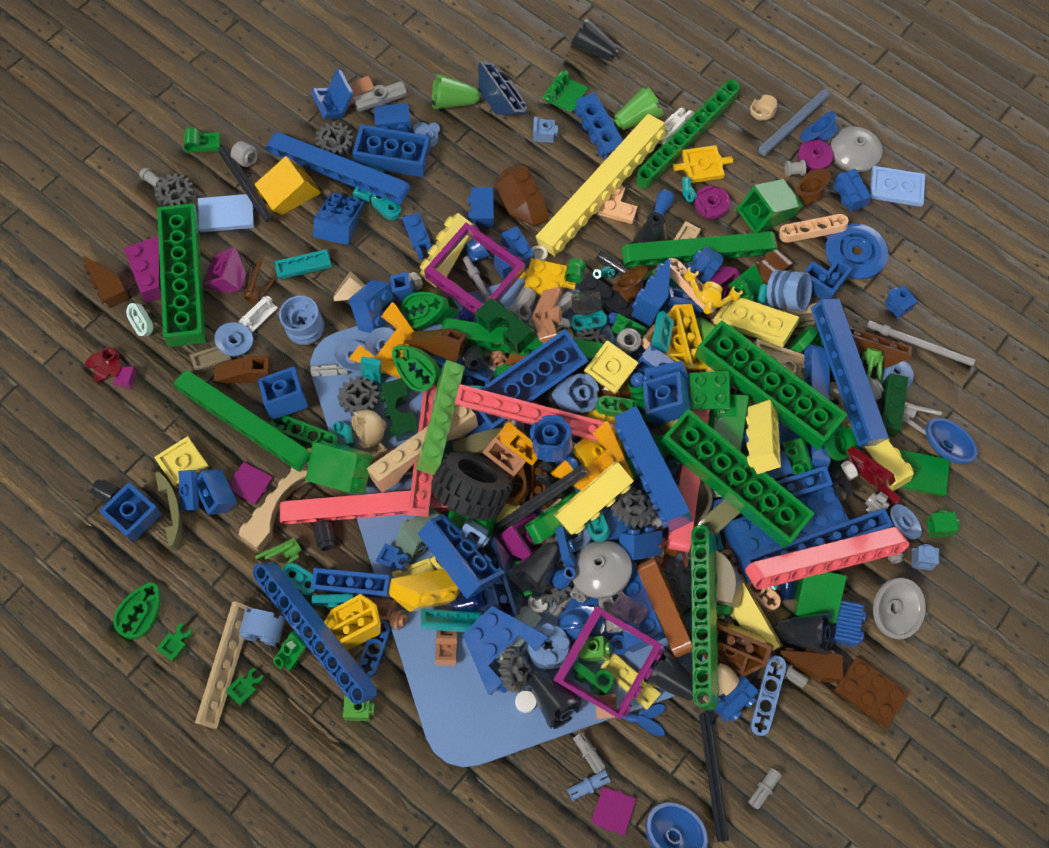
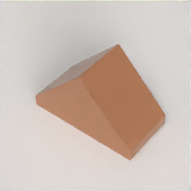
M496 437L483 450L486 456L513 477L526 462Z

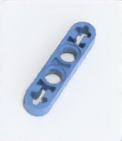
M780 656L771 657L764 670L750 723L751 731L757 736L766 735L772 724L786 670L785 660ZM776 660L782 666L781 669L776 670L775 674L780 675L779 679L774 676H767L768 672L773 673L774 667L771 666V662L774 663ZM766 681H775L777 685L776 690L773 692L767 691L765 688ZM768 700L771 703L770 711L763 712L760 709L761 701ZM757 712L761 715H769L768 720L766 718L763 720V725L766 726V729L761 730L760 733L757 732L758 728L755 727V723H759L761 717H757Z

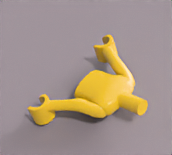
M688 268L684 275V278L691 283L696 297L705 304L703 311L706 314L711 313L712 307H722L731 300L737 301L743 292L740 290L737 293L734 290L735 287H733L728 296L721 300L723 288L719 284L706 282L701 292L695 280L698 271L693 274L690 272L691 268Z

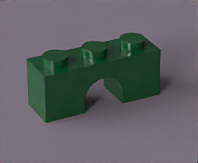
M490 298L475 312L476 322L490 333L497 327L508 328L503 333L504 344L517 354L534 340L531 325L521 321L514 312H509L499 301L496 302Z
M892 373L883 382L884 391L881 398H884V405L880 415L887 435L895 437L902 429L909 377Z
M400 378L381 383L382 391H379L381 402H385L387 406L384 408L386 419L391 420L392 425H388L391 437L395 436L397 442L410 439L418 433L414 413H400L397 410L400 405L409 402L405 382Z

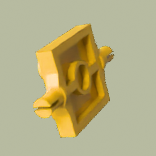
M716 145L682 150L684 162L673 164L674 172L684 170L687 176L691 177V183L723 179L725 175L723 164H732L733 158L732 156L722 158L718 153Z
M532 258L529 268L520 276V279H524V288L527 287L534 290L538 297H541L542 292L547 289L560 286L563 291L564 288L575 290L576 282L566 281L564 277L567 266Z

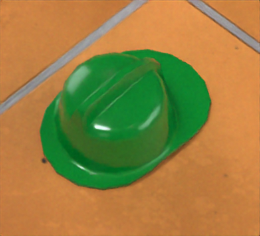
M846 426L838 427L824 444L827 454L836 461L847 458L846 451L851 446L856 449L858 448L853 430Z

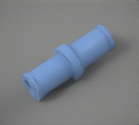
M604 769L590 778H583L584 781L567 788L571 800L575 801L587 793H594L595 789L611 781Z

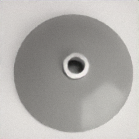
M853 126L839 130L834 135L830 144L835 162L846 170L856 169L857 172L871 170L873 166L879 163L883 153L882 144L878 137L862 127Z
M611 541L592 542L579 550L575 555L577 568L574 569L576 575L572 580L576 588L588 597L595 599L612 597L621 592L631 578V559L626 550L617 543ZM597 562H602L601 565H596Z
M894 578L882 585L877 592L873 604V615L877 627L884 635L894 639L908 638L920 628L924 620L926 610L925 598L921 589L913 581L905 578Z

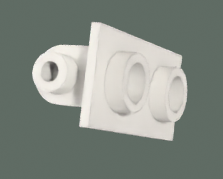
M269 296L263 297L238 322L246 326L253 333L278 307L272 303L273 300Z

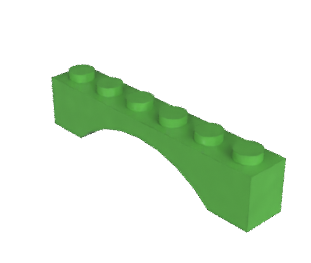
M446 360L440 372L434 406L417 460L416 470L434 475L441 464L455 408L454 404L465 368L463 365Z

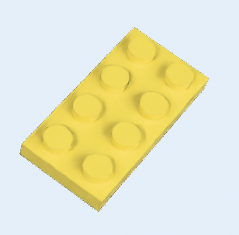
M741 297L737 301L731 300L722 306L714 318V324L716 325L723 320L739 333L780 347H784L799 323L798 316Z

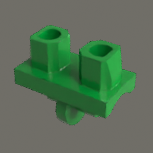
M618 313L616 321L610 330L619 334L623 329L632 328L638 331L642 339L648 328Z
M803 437L783 442L794 475L814 470L809 456V449L806 447Z
M296 631L289 634L278 654L273 659V663L279 669L286 667L289 671L292 670L301 656L307 651L308 646L302 639H299Z

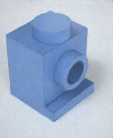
M534 117L533 141L553 143L554 136L558 134V125H555V120Z
M470 518L467 519L461 528L463 532L461 536L476 544V550L479 547L484 548L489 540V537H487L489 531Z
M927 544L912 548V568L932 570L939 564V548H934Z

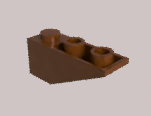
M86 256L83 257L86 263L83 267L87 275H92L93 278L90 281L94 289L100 290V293L97 295L102 304L106 303L110 309L130 299L117 275Z
M450 328L411 332L404 340V343L425 350L429 354L441 356L448 361L457 362L463 354L467 334Z
M247 356L215 365L213 382L258 383L259 378L272 374L269 356Z
M783 648V651L781 650L777 654L786 663L792 664L793 668L817 682L839 683L843 680L842 654H836L835 651H830L829 654L825 655L808 649L803 650V652H797L793 648Z

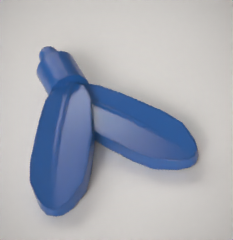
M662 704L653 705L648 710L644 709L637 714L628 713L626 717L622 716V719H626L627 722H636L655 736H663L665 734L660 725L650 720L663 713L665 706Z

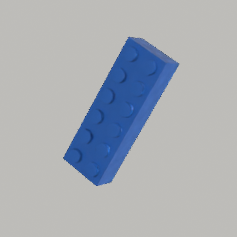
M564 329L480 388V390L531 402L588 362V360L568 331ZM478 411L490 429H493L507 419Z
M637 406L614 416L617 422L614 424L616 433L620 441H622L629 459L632 458L631 461L637 475L642 474L639 476L642 481L641 483L646 493L650 492L648 495L654 509H659L657 513L663 527H668L669 531L672 532L691 523L690 511Z
M833 487L798 498L800 502L815 514L794 540L849 521ZM746 517L730 521L722 530L738 565L745 557L779 546V544Z

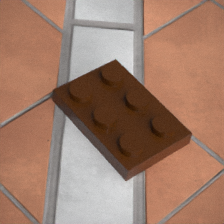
M858 657L854 658L843 675V680L833 690L885 728L889 727L909 695L908 692Z

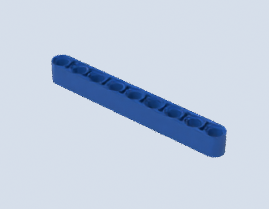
M278 132L273 134L266 145V150L272 155L282 159L287 156L300 166L358 187L361 190L397 204L403 203L411 189L410 185L403 180Z
M275 562L255 565L253 577L349 700L353 704L373 700L377 692L375 685L279 565Z

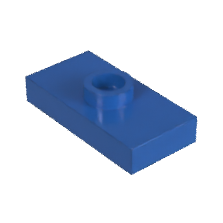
M196 470L178 471L181 510H198Z
M560 526L556 528L561 559L567 567L576 569L575 544L566 529Z

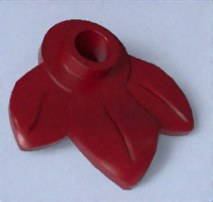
M107 347L101 353L91 355L84 366L94 369V380L96 382L103 381L109 375L116 377L120 373L121 364L118 361L120 355L116 349Z

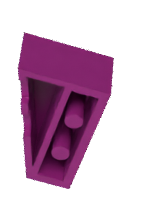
M156 236L124 248L140 293L146 304L161 298L159 237Z

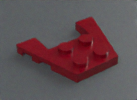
M851 446L846 452L849 461L857 468L858 474L869 484L875 485L879 493L882 492L888 496L893 502L892 506L902 505L901 498L885 485L886 483L891 486L896 481L894 474L868 457L861 449L857 450Z

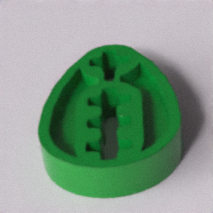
M412 293L403 300L400 312L412 329L420 330L441 318L447 311L449 302L447 298L435 293Z
M397 345L393 348L392 357L395 367L403 381L412 390L423 392L436 386L440 370L437 362L429 354L410 345ZM400 350H403V351H404V352L402 353V354L404 355V357H400V355H401ZM413 363H416V364H417V365H416L417 370H413V368H414ZM419 370H423L422 374H423L424 376H421V377H420V373H421V372H420ZM426 376H429V377H430V378H429L430 383H426V381H427Z
M147 583L137 588L122 601L115 611L113 624L116 631L124 638L129 640L141 639L152 630L161 606V590L156 584ZM153 590L155 594L148 597L146 592ZM142 607L144 612L137 615L136 608ZM137 615V618L139 619L138 622L132 623L130 621V618L136 617ZM131 625L133 630L126 632L125 626Z

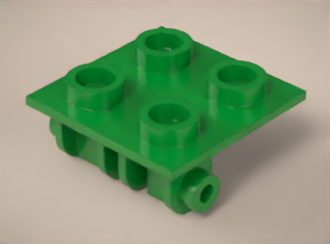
M563 70L557 74L542 99L572 113L576 107V99L583 97L588 87L569 79V72Z
M754 264L728 286L730 290L735 287L734 290L737 293L742 290L741 298L758 303L760 285L764 283Z
M729 371L690 373L691 410L716 409L717 413H724L725 409H730Z

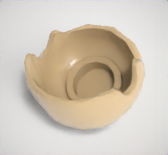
M766 94L760 100L754 99L750 106L751 115L759 121L771 119L777 111V100L773 96Z

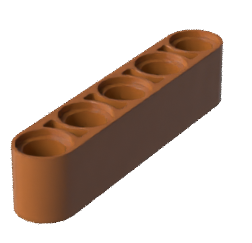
M654 557L637 565L636 568L673 654L678 658L691 652V633L659 561Z

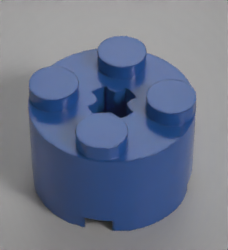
M546 415L541 417L542 419L537 423L535 421L530 429V436L536 457L547 462L566 460L573 447L570 425L564 421V418L558 415Z

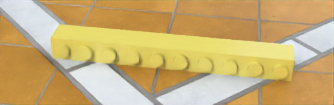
M647 114L536 235L538 245L543 246L553 256L561 252L570 239L576 236L580 228L587 224L589 218L598 212L600 206L609 200L611 194L620 188L622 182L643 162L648 153L654 150L658 142L665 138V123Z

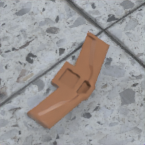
M560 286L542 292L532 315V322L535 325L538 339L543 344L557 335L555 325L560 324L562 321L560 305L556 306L559 297L562 295Z

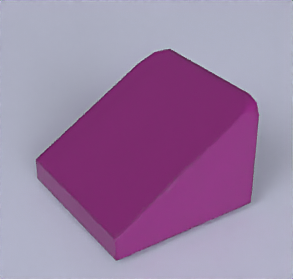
M121 367L120 373L114 379L113 386L132 389L137 375L135 367Z

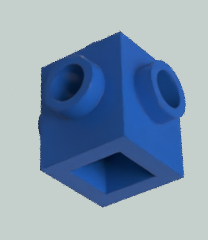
M904 285L898 289L896 287L891 289L887 293L888 297L885 300L887 308L897 318L913 310L918 302L912 292Z

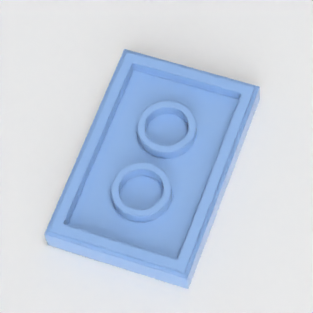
M878 166L872 167L871 199L922 207L924 204L925 174Z
M246 194L198 198L199 231L211 232L254 228L253 203Z

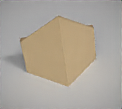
M350 271L334 293V301L349 300L365 284Z

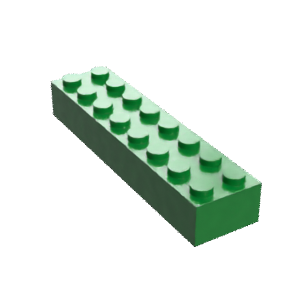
M194 203L157 207L163 338L168 347L206 343L198 212Z
M723 320L717 324L697 347L695 357L715 372L729 371L730 383L745 395H749L750 399L757 404L771 400L778 413V420L797 435L803 437L805 441L818 451L848 415Z
M689 409L684 412L659 442L662 448L783 549L792 543L815 514L767 473L757 474L754 467L749 466L747 457Z

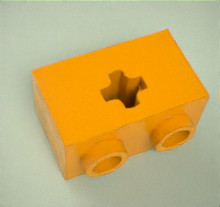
M508 421L496 437L506 447L533 465L538 458L534 453L531 438Z

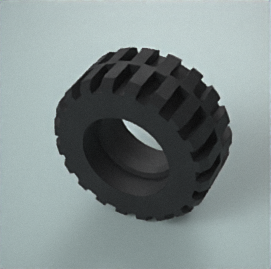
M454 451L442 457L441 464L432 479L431 488L436 499L440 500L442 505L449 507V510L455 511L461 516H468L470 519L490 520L501 514L511 493L512 482L505 470L498 467V464L489 461L488 458H483L478 454H471L467 451Z

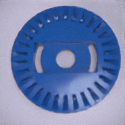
M849 223L845 231L830 234L826 241L825 253L830 265L832 266L838 258L853 268L848 278H871L880 273L887 263V244L883 237L869 226ZM852 248H861L862 254L855 255L852 252Z

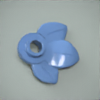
M424 122L414 124L413 130L415 134L430 136L431 147L438 143L440 127L436 122L429 125Z

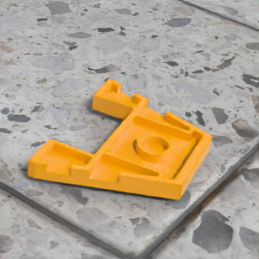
M392 302L381 317L393 325L396 330L383 348L374 356L359 345L348 360L360 363L362 356L380 360L382 373L400 379L401 376L395 367L392 357V350L397 345H409L404 343V340L414 331L397 306ZM400 350V357H404V355L402 354L404 351Z
M603 422L592 434L604 446L605 450L587 467L589 474L572 485L580 491L613 462H618L633 479L609 422ZM565 460L551 474L561 479L574 469Z

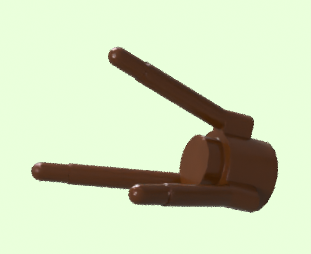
M260 256L252 282L253 268H249L243 298L251 303H257L258 300H261L276 281L275 277L272 278L262 292L260 291L261 288L255 285L263 256Z
M666 536L665 540L659 544V548L665 546L664 550L666 552L661 565L663 572L670 556H677L680 552L684 566L688 567L686 553L668 549L669 536Z

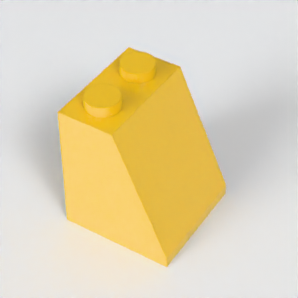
M287 156L255 183L259 190L257 192L262 199L267 201L266 205L269 210L280 215L321 193L305 169Z

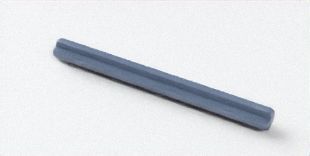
M822 89L759 147L758 152L762 156L767 155L829 97L830 93L826 89Z

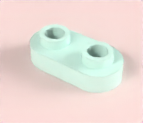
M140 303L129 304L126 314L134 330L139 336H149L154 326L144 307Z

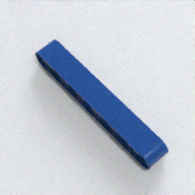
M809 344L804 352V382L830 401L829 360L824 347ZM805 441L814 469L826 466L828 469L830 456L825 450V445L818 451Z

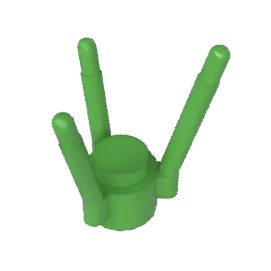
M867 348V351H863L861 357L862 364L866 360L865 363L869 365L866 374L868 381L873 366H877L878 363L877 380L880 384L882 383V362L884 358L881 350Z
M292 538L281 545L256 555L255 558L259 559L265 556V559H269L282 552L286 558L291 557L284 565L286 566L299 558L298 553L302 550L296 540Z

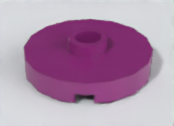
M821 140L806 141L799 149L798 161L805 160L806 169L809 171L827 169L833 160V151L827 143Z
M706 186L698 191L694 205L701 216L708 219H717L724 216L729 210L730 197L720 187L718 189L715 186Z

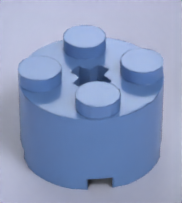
M575 374L566 376L559 381L552 392V397L561 411L572 414L585 413L595 408V404L599 400V397L597 398L599 387L590 375Z
M246 608L239 633H241L240 637L256 642L258 638L266 645L276 646L280 642L286 618L281 615L279 618L274 617V613Z
M548 623L541 625L536 630L547 635L549 639L537 651H534L527 644L528 657L536 668L540 670H554L559 668L565 661L569 651V640L561 628ZM545 645H546V646H548V645H551V646H552L551 649L544 650V646H545Z

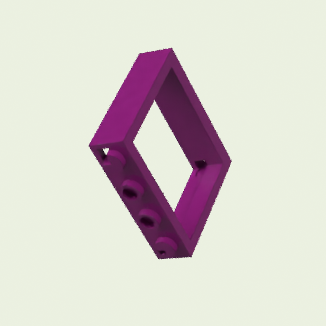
M465 222L424 269V275L427 280L475 314L483 304L437 271V268L464 237L468 235L514 268L489 299L492 298L496 302L500 301L524 273L525 264L521 258L510 254L507 248L496 244L490 236L482 234L475 225Z
M596 605L555 676L554 681L616 718L621 719L622 716L626 717L632 708V705L629 704L633 697L637 698L643 688L640 686L643 678L646 680L649 678L653 671V668L650 667L654 660H659L664 650L661 649L662 644ZM600 616L653 646L619 708L614 707L565 677Z

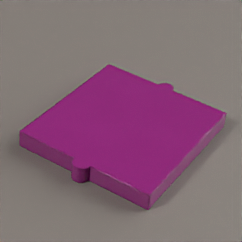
M243 462L238 471L233 474L229 486L234 494L256 505L261 496L266 493V489L273 477Z
M602 787L591 824L604 828L606 832L612 831L625 836L636 799L622 794L621 791L616 792Z

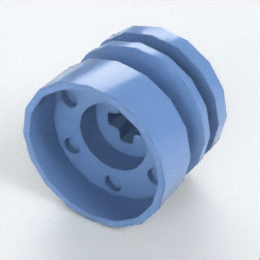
M775 270L771 274L767 286L769 306L775 309L788 308L795 311H804L808 307L812 295V279L810 274L799 271L791 273L787 270Z
M295 296L289 298L281 306L279 311L281 324L287 336L294 343L308 345L316 342L322 336L325 324L316 303L311 298Z

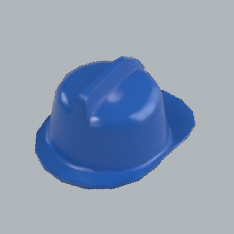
M831 111L824 114L802 132L800 139L802 141L816 139L823 142L829 140L839 130V126L835 121L836 113Z
M473 221V225H475L478 228L476 222ZM471 237L467 239L465 250L471 261L481 260L486 257H490L492 260L486 248Z
M594 607L571 608L560 614L558 627L566 633L569 641H576ZM600 616L588 637H596L603 632L605 628L604 617Z

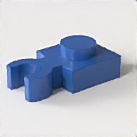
M385 543L376 562L393 570L397 567L402 571H407L403 563L406 560L411 562L412 559L403 554L404 552Z

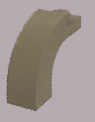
M691 551L687 554V560H691ZM716 551V600L719 604L738 609L742 597L741 576L735 565L723 554ZM706 552L701 555V559L705 558Z

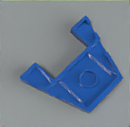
M491 606L463 634L489 695H492L503 684V680H500V676L491 665L505 652L506 648H509L521 636L534 651H537L549 639L544 633L517 620L495 606Z

